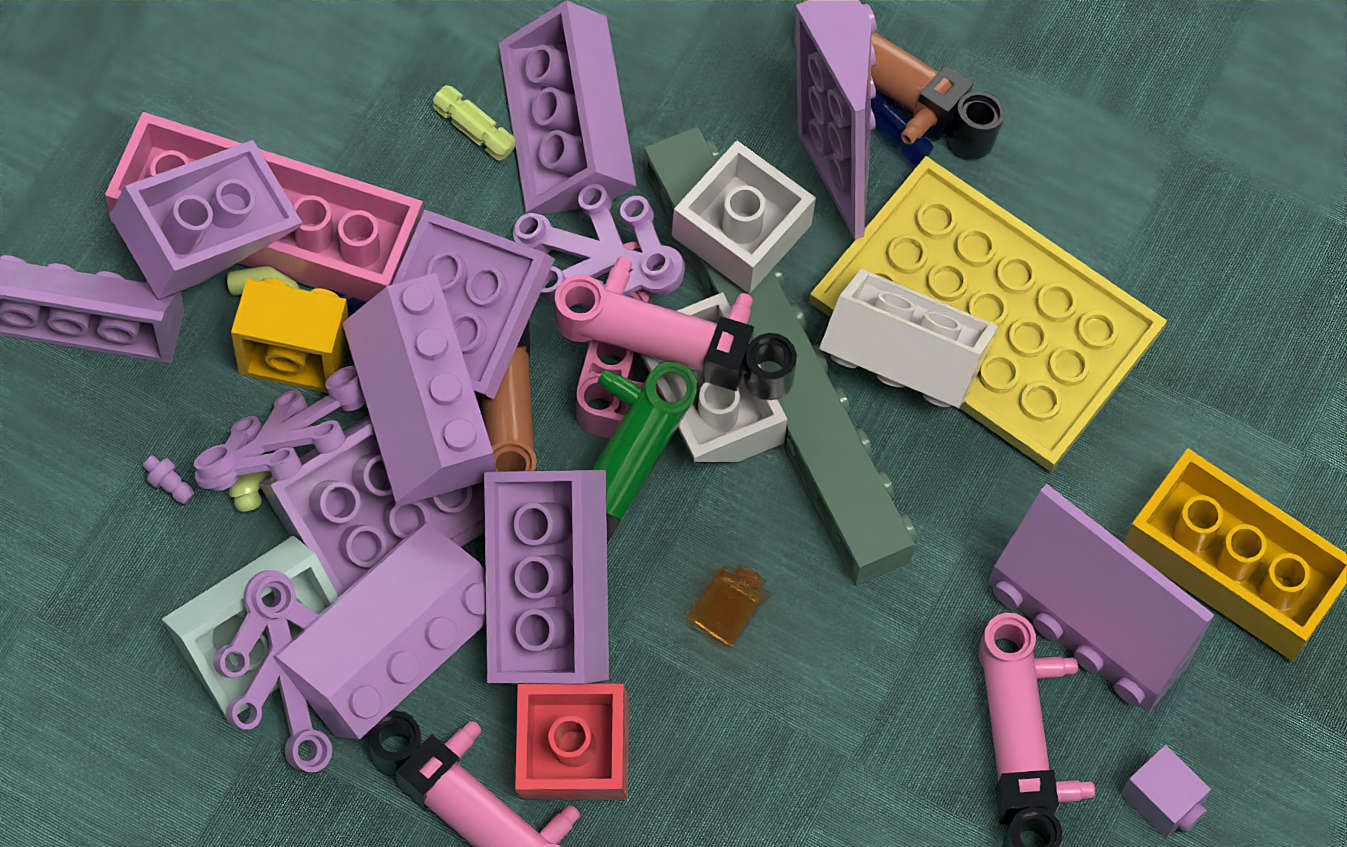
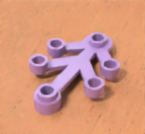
M591 184L584 187L579 193L578 202L584 213L592 219L600 241L553 228L549 220L540 214H525L515 224L513 237L517 243L545 253H549L553 249L587 259L563 271L557 267H551L540 292V295L547 301H555L556 289L566 278L579 274L595 279L610 272L615 266L617 258L621 256L628 257L632 262L629 272L630 277L623 294L625 296L642 288L658 295L669 294L676 290L683 281L685 272L684 260L676 249L670 246H661L652 223L654 212L648 201L642 196L629 197L620 208V214L626 225L636 232L642 253L624 248L610 212L611 199L605 188L599 184ZM601 197L598 203L589 205L591 200ZM643 209L640 215L631 217L634 211ZM664 265L660 270L654 271L657 267ZM551 280H558L553 287L545 288ZM598 280V282H599V283L603 286V288H604L605 285L603 284V282L600 281V280ZM581 304L586 312L592 309L586 304Z
M355 365L342 368L333 373L325 383L329 395L309 407L301 391L291 390L283 393L274 401V409L263 427L257 416H248L237 421L231 427V435L225 444L211 447L195 459L194 467L196 472L194 477L199 487L220 491L234 485L240 478V475L269 470L275 480H285L294 476L302 468V464L292 447L314 444L319 453H329L341 447L346 441V437L337 421L330 420L317 426H307L340 406L344 411H353L366 404ZM276 450L275 452L270 453V454H263L264 452H267V451Z
M274 570L262 571L255 574L245 587L244 604L248 614L230 646L220 648L213 659L214 668L219 675L227 678L243 676L250 666L249 653L266 628L270 647L243 696L234 698L227 705L226 719L232 727L248 730L256 727L262 718L261 708L278 679L291 734L285 745L286 759L296 770L318 772L325 768L331 759V742L324 733L313 730L305 697L273 656L292 640L287 621L304 629L319 614L296 601L295 587L285 574ZM267 587L271 588L274 592V601L268 607L264 605L261 598L263 590ZM234 652L238 657V666L234 671L230 672L226 668L225 659L229 653ZM245 703L250 708V717L245 723H242L237 717L239 707ZM306 740L310 745V754L306 759L302 760L298 755V747L301 742Z

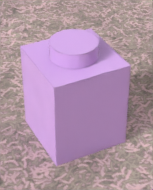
M1165 745L1129 778L1121 795L1167 839L1178 827L1184 833H1187L1207 813L1202 804L1211 789Z

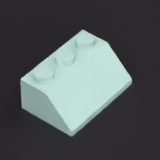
M295 536L290 537L162 618L185 661L225 718L227 705L234 698L243 696L270 647L265 628L249 653L250 666L243 676L239 678L223 677L214 668L213 659L216 652L224 646H230L248 614L244 604V590L248 581L255 574L262 571H279L292 581L295 587L296 601L319 615L339 598L315 552ZM269 587L265 588L261 595L262 602L267 607L274 601V592ZM287 621L291 639H293L303 629ZM234 652L229 653L225 659L226 668L230 672L234 671L238 666V657ZM278 679L270 693L280 688ZM245 703L242 704L238 709L237 715L249 708V706Z

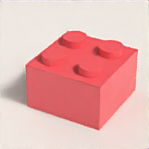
M518 684L515 790L522 800H628L629 695L624 684Z

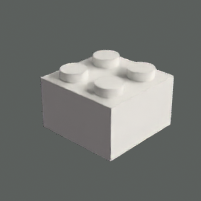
M736 141L674 208L671 236L750 294L812 225L816 197L742 143Z

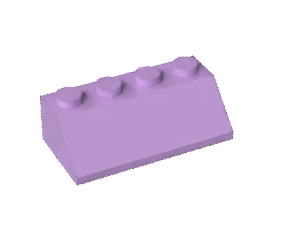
M566 0L499 42L513 135L516 140L515 147L526 213L545 214L582 209L578 202L579 193L584 187L591 184L603 186L611 201L636 187L607 16ZM601 197L594 198L590 201L589 205L598 203Z
M0 256V336L172 364L185 311L181 291L158 299L148 281L143 283L125 280L116 273L106 271L98 272L96 275L76 272L73 268L58 263L49 264L47 267L27 264L24 260L14 256Z
M437 272L386 286L342 324L397 507L482 483L484 482V472H496L493 450Z
M606 470L484 472L487 683L586 684L609 680Z
M422 522L280 649L273 658L335 737L360 740L486 624V571L479 561L431 524Z

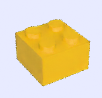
M247 278L231 330L239 375L328 393L325 387L326 380L333 373L344 368L349 351V344L342 324L348 318L347 300L326 289L316 288L306 291L292 288L287 283L274 278H265L261 281Z

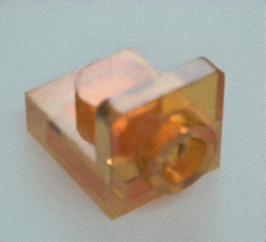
M741 563L737 569L732 566H723L719 569L687 619L728 647H734L761 604L767 603L772 594L762 587L766 580L751 568Z

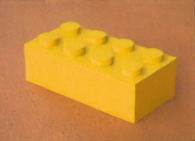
M1189 448L1186 449L1133 521L1123 543L1155 569L1293 662L1347 587V554Z

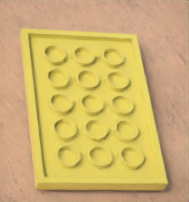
M925 156L867 225L864 237L856 239L810 293L809 297L810 304L831 318L839 295L860 269H864L999 326L969 394L960 406V409L1050 472L1054 470L1162 333L1167 323L1166 319L927 156Z

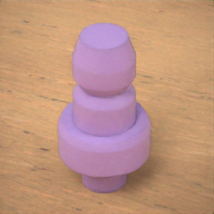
M152 455L144 462L143 467L150 473L146 480L153 487L159 488L161 486L166 492L171 493L177 502L183 505L195 495L193 489L187 482H182L181 477L175 472V464L168 458L160 462Z

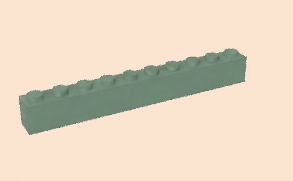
M698 126L644 147L643 172L671 226L673 224L674 208L721 158L714 142H706ZM681 244L708 298L723 292L730 307H732L739 294H749ZM776 264L749 294L753 299V303L750 308L751 314L747 324L754 326L753 339L761 334L776 333L788 338L795 347L797 359L793 386L786 395L777 399L788 419L783 446L854 585L857 586L909 564L915 542H917V534L910 518L906 514L900 516L892 501L895 498L891 481L884 471L877 472L870 458L872 456V448L869 439L863 429L855 430L848 416L850 406L847 397L840 386L833 387L826 374L828 372L826 357L823 351L819 349L820 346L818 344L811 345L804 332L807 329L802 310L796 302L789 303L783 291L785 289V281L779 266ZM771 361L760 364L761 368L766 372H776L781 369L779 364Z

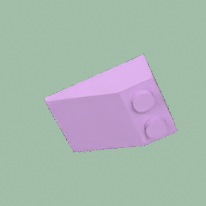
M254 140L126 185L109 215L158 299L208 280L300 228L303 223Z

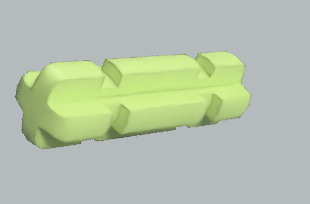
M445 85L433 98V107L445 118L452 117L451 123L479 146L485 144L487 146L485 151L496 160L502 161L511 154L515 148L516 140L514 136L503 127L495 128L497 123L471 101H462L463 95L452 86Z

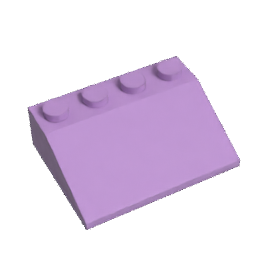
M809 0L796 5L798 136L856 240L864 237L871 130H874L876 127L874 114L871 109V99L876 97V89L871 77V67L876 65V55L871 43V34L876 32L877 25L871 7L867 3L862 5L860 0Z
M370 415L343 431L346 441L338 449L329 453H319L315 448L300 457L299 460L302 468L294 476L285 480H275L271 475L258 483L291 537L295 536L315 552L339 597L422 522L431 524L459 547L485 532L484 482L397 507Z
M1048 484L1040 490L994 565L988 583L993 588L994 595L1002 604L1011 609H1020L1033 620L1034 627L1041 635L1051 641L1059 640L1074 652V658L1085 670L1093 674L1099 672L1114 684L1116 693L1124 701L1133 706L1140 705L1148 712L1153 709L1187 669L1214 617L1213 613Z

